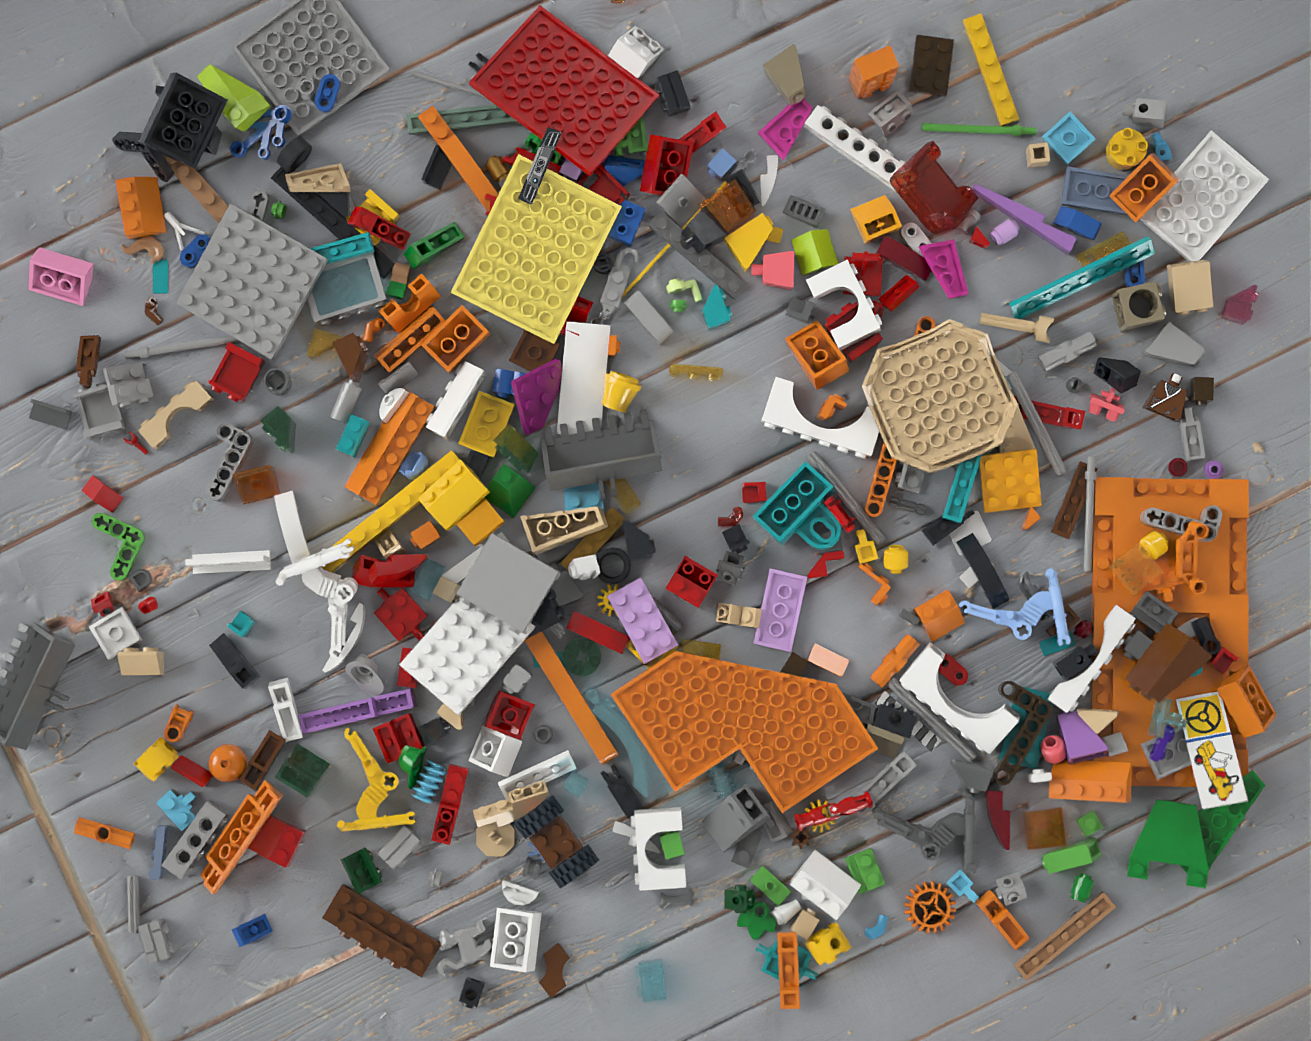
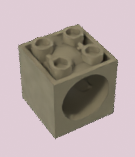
M1156 281L1118 289L1111 295L1120 332L1155 325L1165 319L1166 309L1160 300L1162 292L1160 286H1157ZM1132 295H1140L1149 302L1150 312L1146 316L1148 318H1139L1131 312L1129 302L1132 299Z

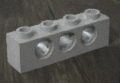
M207 801L161 866L180 879L185 876L188 877L194 870L192 866L196 860L200 861L204 856L206 845H211L216 839V831L219 828L222 829L228 822V819H226L228 813L212 801ZM206 819L212 822L211 830H207L204 827ZM195 835L201 838L199 846L193 844L192 840ZM183 851L188 852L190 855L188 862L183 861L181 858Z

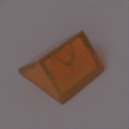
M272 465L232 474L243 505L272 498L280 494L275 469Z

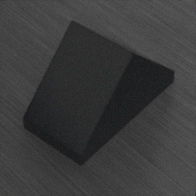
M318 192L319 196L345 220L349 219V192Z

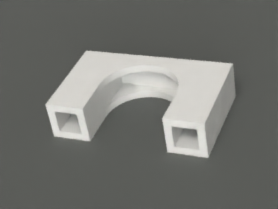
M848 260L806 280L815 300L837 290L849 291L858 299L859 307L855 317L851 321L831 330L840 351L880 332V325H882L879 315H874L872 312L874 305L870 297L866 298L863 293L866 291L862 280L857 281L855 275L858 272L854 264H849Z
M681 807L634 810L635 816H631V827L636 829V835H632L633 847H637V854H633L634 866H638V873H635V885H639L640 891L686 888L685 864L658 865L652 862L645 852L646 843L652 835L663 831L682 830Z

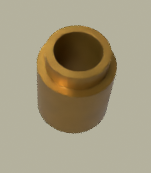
M494 155L487 160L485 167L494 181L499 183L507 178L510 169L502 161V156L497 157Z

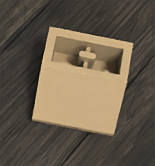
M123 648V652H117L121 675H164V652L158 651V648H143V652H139V648Z

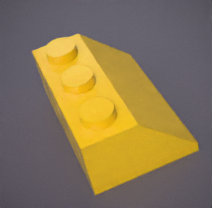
M460 459L418 499L443 528L449 531L490 491L474 471Z

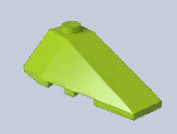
M209 64L197 76L205 88L228 99L223 109V114L236 129L245 132L271 107L261 93L212 64Z

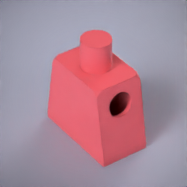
M794 251L763 255L762 264H751V275L762 276V285L793 290Z

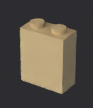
M1198 260L1167 265L1172 311L1177 312V315L1189 314L1190 310L1205 312L1208 311V308L1213 307L1209 261Z

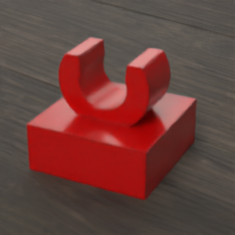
M108 591L91 599V607L95 614L99 612L102 617H105L104 609L106 608L114 612L112 596Z

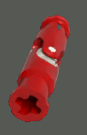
M866 791L863 795L857 797L850 796L844 798L837 804L829 803L810 809L809 812L801 815L794 814L795 823L798 830L801 831L804 827L817 826L838 819L840 816L857 813L858 810L863 808H873V803L869 792ZM828 807V815L830 816V818L825 817L822 814L823 809Z

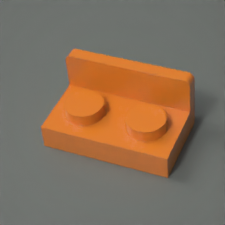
M837 394L828 396L816 419L824 421L832 417L836 408L839 410L846 408L847 403L844 402L845 399Z

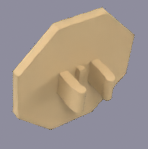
M493 822L476 829V846L486 856H504L515 845V829L509 823L498 827L497 822Z

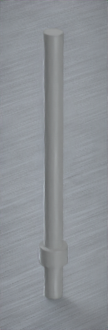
M232 336L151 348L144 346L139 347L137 350L125 351L124 354L126 359L141 357L142 359L149 358V355L240 341Z
M1087 456V471H1085L1087 486L1084 571H1091L1094 480L1097 478L1095 456Z

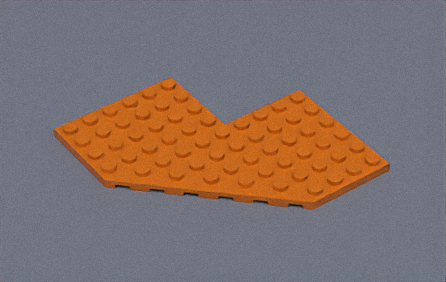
M674 651L610 694L674 792L740 749L780 812L783 813L878 749L837 684Z

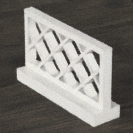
M269 550L194 554L192 559H185V565L193 567V574L271 570V559Z

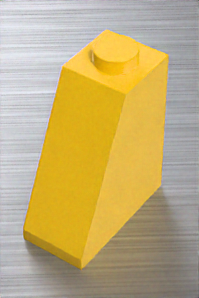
M763 213L724 238L725 244L744 272L749 270L773 231L772 226L774 224L768 215L765 217Z

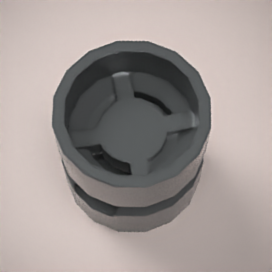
M272 368L264 375L263 383L265 388L272 394L283 396L290 391L292 380L282 369Z

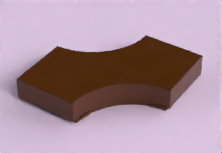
M559 943L543 954L546 961V973L539 983L550 998L566 987L562 972L565 963L570 957Z

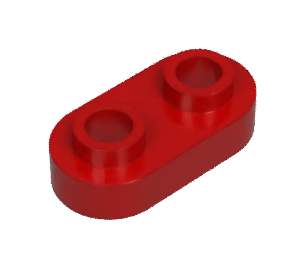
M945 654L944 659L947 660L948 665L943 667L940 663L938 672L953 685L960 686L965 684L968 680L967 670L950 655ZM958 672L962 674L960 680L956 679V673Z

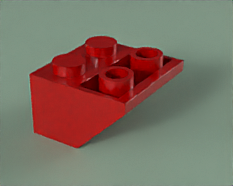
M684 556L665 589L694 607L699 608L718 574L691 558Z

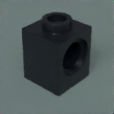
M467 977L459 998L462 1006L473 1009V1006L477 1007L486 982ZM474 989L477 996L471 999L466 995V991Z

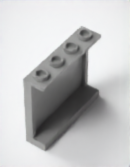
M491 534L456 594L460 596L459 601L468 606L470 603L476 605V610L486 616L487 612L493 615L492 620L501 625L505 622L510 625L509 630L518 635L520 632L526 634L525 630L554 581L558 580L561 574L505 540Z

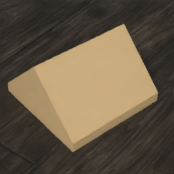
M443 703L436 713L457 730L464 729L463 711L458 716Z

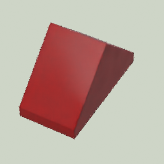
M92 475L81 490L91 500L111 513L116 510L124 499L123 496L94 475Z

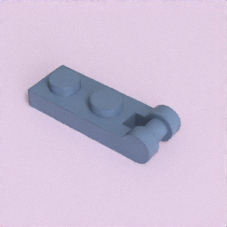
M159 825L154 830L153 840L156 841V845L151 853V860H154L153 869L148 874L149 878L153 881L162 878L164 875V867L161 865L166 859L169 825Z

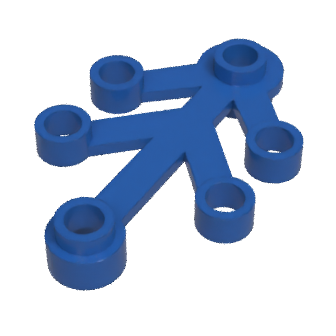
M285 105L278 106L274 110L268 109L259 119L264 117H271L272 119L268 122L256 121L246 131L250 129H257V131L242 143L239 141L233 142L230 146V153L237 158H242L246 155L247 149L262 137L258 156L264 160L269 159L271 151L268 148L272 129L277 125L276 135L272 139L273 145L282 148L285 145V139L283 138L285 124L292 118L291 109Z

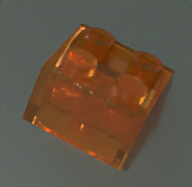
M735 179L698 204L701 209L706 206L727 232L756 211Z

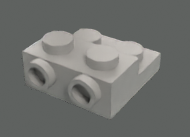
M142 362L105 367L103 369L112 406L119 405L120 408L130 406L134 402H137L138 405L146 404L153 397L149 378H145Z

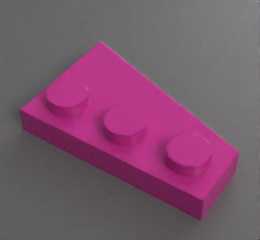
M805 99L792 106L788 105L758 132V135L782 161L786 158L813 109Z
M954 239L918 247L948 299L963 297L969 294Z

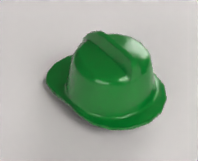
M406 745L400 754L399 765L401 770L409 776V789H412L416 785V780L419 779L423 759L427 751L426 746L419 749Z

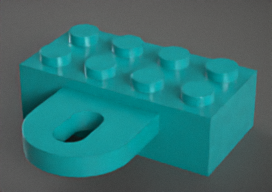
M806 461L752 516L754 521L781 546L795 532L807 544L819 550L833 547L841 536L839 521L823 505L835 491L834 487ZM816 523L824 524L832 532L831 537L823 539L814 531V525Z

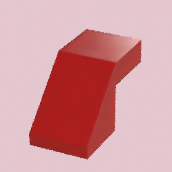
M578 296L560 334H566L567 322L586 323L594 302Z
M844 551L824 553L807 574V579L826 577V561L844 559Z

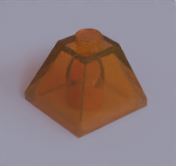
M1062 807L1023 811L1027 850L1066 846Z

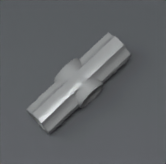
M1090 332L1072 341L1070 339L1056 346V349L1039 356V363L1045 372L1062 363L1066 364L1078 358L1079 355L1094 349L1097 346L1096 340Z

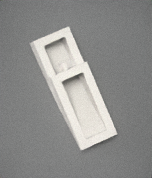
M288 677L269 682L268 688L274 704L273 708L282 737L286 739L285 742L303 738Z

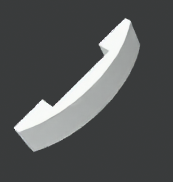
M290 491L275 495L274 498L285 543L293 564L302 558L310 556V551L299 518L294 492Z
M359 603L350 620L357 624L340 655L336 658L329 657L322 670L325 673L334 670L343 663L355 648L364 626V604Z

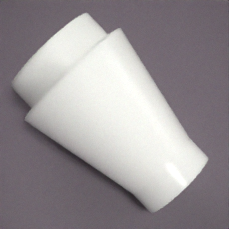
M795 899L792 902L775 907L772 915L779 925L786 924L802 908Z

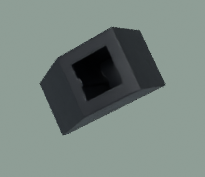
M1103 357L1097 359L1094 369L1096 376L1121 394L1137 386L1141 373L1138 368L1128 361Z
M442 717L435 718L419 727L427 744L449 735L448 730L451 729L449 723Z

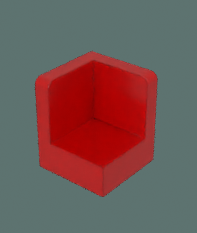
M766 482L742 483L743 503L766 502Z
M1221 647L1219 652L1212 655L1207 663L1221 674H1224L1232 662H1236L1239 658L1226 648Z

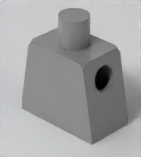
M1137 98L1135 105L1124 104L1122 115L1133 116L1134 124L1163 129L1167 101Z

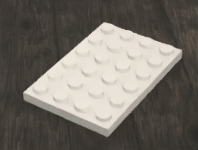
M1211 130L1174 172L1180 181L1140 220L1187 261H1198L1269 179Z
M458 599L399 665L459 716L535 629L531 622L525 630L527 633L520 632L518 635L509 630L510 625L504 622L501 625L492 620L493 615L487 612L485 616L476 610V605L470 603L468 606Z

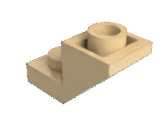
M718 603L716 622L759 628L762 609Z

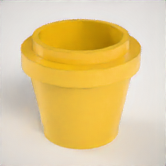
M610 371L604 377L605 387L602 405L626 413L635 395L641 390L642 385L639 384L638 379L616 371Z

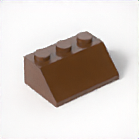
M353 332L332 343L348 377L353 382L359 383L368 359L366 352L369 349L360 335L356 336Z

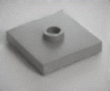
M681 174L656 203L682 228L704 204L706 199Z

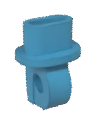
M1161 133L1151 134L1153 139L1151 146L1154 147L1153 153L1161 161L1172 159L1170 148L1166 140L1162 139Z

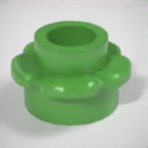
M281 201L273 204L271 214L274 215L275 219H283L285 217L287 205Z
M671 300V306H669V308H673V312H684V308L688 307L686 306V300Z

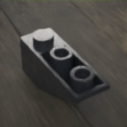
M225 633L209 645L242 689H247L261 677Z

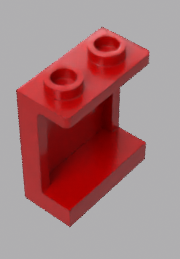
M851 302L847 303L841 308V313L838 315L833 313L825 319L827 323H825L824 327L832 338L831 330L851 321L858 311L857 302L853 304ZM876 333L841 351L851 363L880 343L883 338L879 333Z
M228 342L225 347L227 351L212 379L208 380L207 383L212 385L210 389L219 394L223 391L229 394L227 398L235 402L239 400L244 402L265 361Z

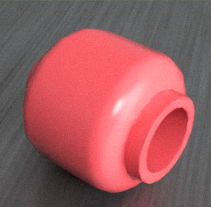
M1050 735L1041 741L1040 751L1045 761L1056 764L1066 758V747L1061 737Z

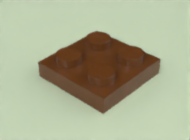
M524 330L509 361L530 372L552 361L560 344L557 342L552 344Z

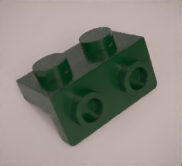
M366 847L341 859L357 894L382 883V874L375 867L373 855Z

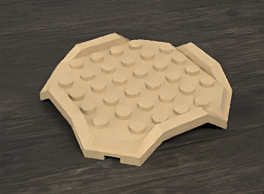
M951 319L946 320L931 330L897 344L878 348L862 384L869 408L891 458L928 473L949 468L1002 444L1018 407V403L1010 391L996 359L988 334L966 327Z

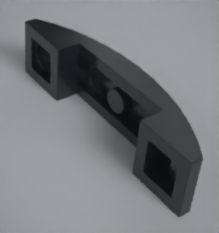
M971 533L958 540L956 544L984 590L983 593L992 609L1009 601V596L996 570L975 535Z

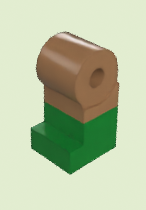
M395 262L386 291L388 297L405 300L411 265Z

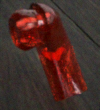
M734 507L729 517H718V526H736L743 518L742 508Z

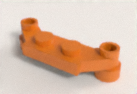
M1191 521L1181 538L1176 539V576L1182 578L1193 593L1201 595L1207 590V584L1204 580L1197 577L1198 539L1205 538L1208 535L1209 529L1202 522Z

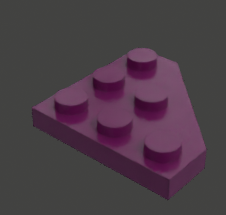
M554 359L511 381L525 434L529 435L545 425L561 386L562 366L558 359Z

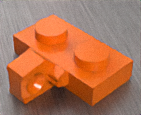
M1176 566L1141 573L1145 591L1157 590V594L1162 593L1164 603L1174 601L1172 591H1175V585L1184 584V580L1176 576Z

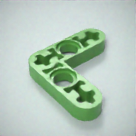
M97 513L91 520L93 527L123 541L110 569V575L114 580L123 581L129 576L145 541V534L142 530L104 513ZM102 517H104L103 520L105 522L111 523L109 526V531L106 530L108 528V526L101 524L100 527L98 526V518L101 519ZM117 524H121L124 529L120 535H116L113 531L114 526ZM127 532H130L132 534H136L138 532L140 540H136L135 542H133L134 539L130 536H127ZM126 549H130L133 553L130 560L123 558V552ZM119 560L128 563V567L124 565L122 568L124 575L117 577L115 570L120 569L122 564L118 563Z

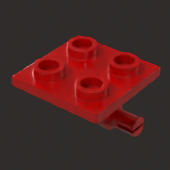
M864 251V253L852 252V257L845 256L844 261L848 260L849 264H854L858 272L855 275L857 281L862 280L866 291L863 292L864 295L881 297L883 258H879V253L873 254L868 253V251ZM843 290V295H854L849 291Z

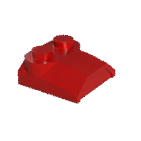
M499 690L493 698L484 726L521 740L535 704Z

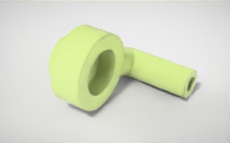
M676 278L670 280L669 285L666 286L670 295L691 288L695 302L703 300L696 280L684 281Z

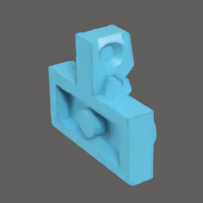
M171 789L156 804L181 831H184L196 817L191 811L193 806L190 803L198 796L193 791H190L185 797L182 794L177 796Z

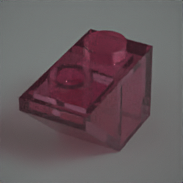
M1253 285L1228 298L1225 301L1221 318L1241 325L1250 321L1253 310H1251L1252 303H1255L1258 297V292H1256L1257 286Z

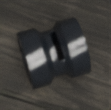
M599 253L594 262V269L602 275L609 273L613 266L611 256L607 253Z

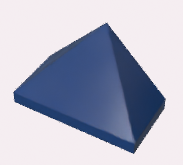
M608 155L605 169L622 186H625L643 174L645 160Z

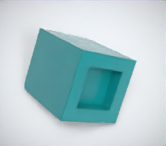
M239 611L233 621L227 624V627L239 636L246 637L256 624V621L244 612Z

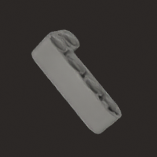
M227 423L220 424L216 429L218 438L230 445L207 488L208 497L214 501H222L226 498L253 446L252 436ZM225 428H230L231 430L228 437L222 436V431ZM246 436L248 438L247 444L240 446L239 439ZM237 453L239 460L236 463H231V455ZM225 470L230 472V477L227 480H223L221 476ZM219 481V482H221V483H223V484H226V485H225V487L222 486V485L220 486V484H218L217 482ZM214 489H219L221 494L215 496Z
M1214 505L1202 510L1199 521L1157 508L1145 509L1140 514V520L1144 525L1180 536L1185 532V523H1190L1191 521L1202 522L1207 525L1210 536L1209 538L1198 539L1200 542H1208L1216 538L1222 518L1221 509ZM1209 510L1215 512L1213 520L1209 519L1207 515ZM1152 513L1151 516L1156 518L1160 517V519H1153L1149 521V517H1147V514ZM1167 517L1173 520L1172 527L1166 526L1165 519Z

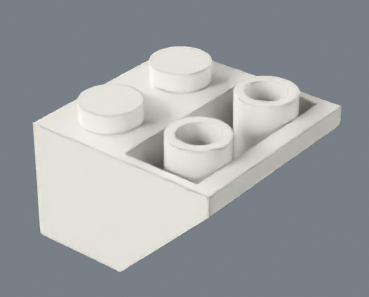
M634 26L617 40L608 56L639 78L647 72L662 54L664 48L645 34L642 29Z

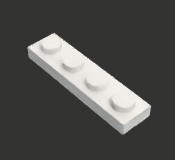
M567 750L501 780L498 784L505 799H509L508 792L532 785L535 782L545 781L546 783L577 768Z

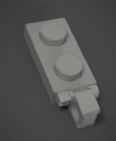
M1192 407L1183 408V418L1179 420L1185 461L1205 459L1200 420L1198 421L1197 416L1193 417Z

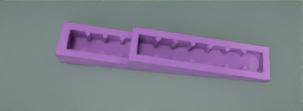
M978 184L974 185L972 193L1066 255L1071 252L1077 238L1043 223L1045 215Z
M410 688L301 714L298 717L302 734L418 706L414 689Z

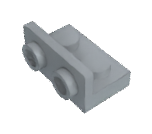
M896 91L870 111L868 115L886 137L904 122L909 121L914 115L911 103L899 91Z
M900 461L899 464L902 465L901 472H897L894 483H897L896 488L919 494L925 471Z

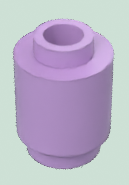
M1007 219L993 228L990 236L997 246L1000 244L1004 245L1019 235L1018 230L1020 229L1014 220Z

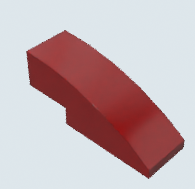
M427 554L391 555L386 562H374L368 570L371 585L392 582L409 575L423 564L427 559Z
M576 611L573 612L566 627L620 654H623L630 639L629 636Z

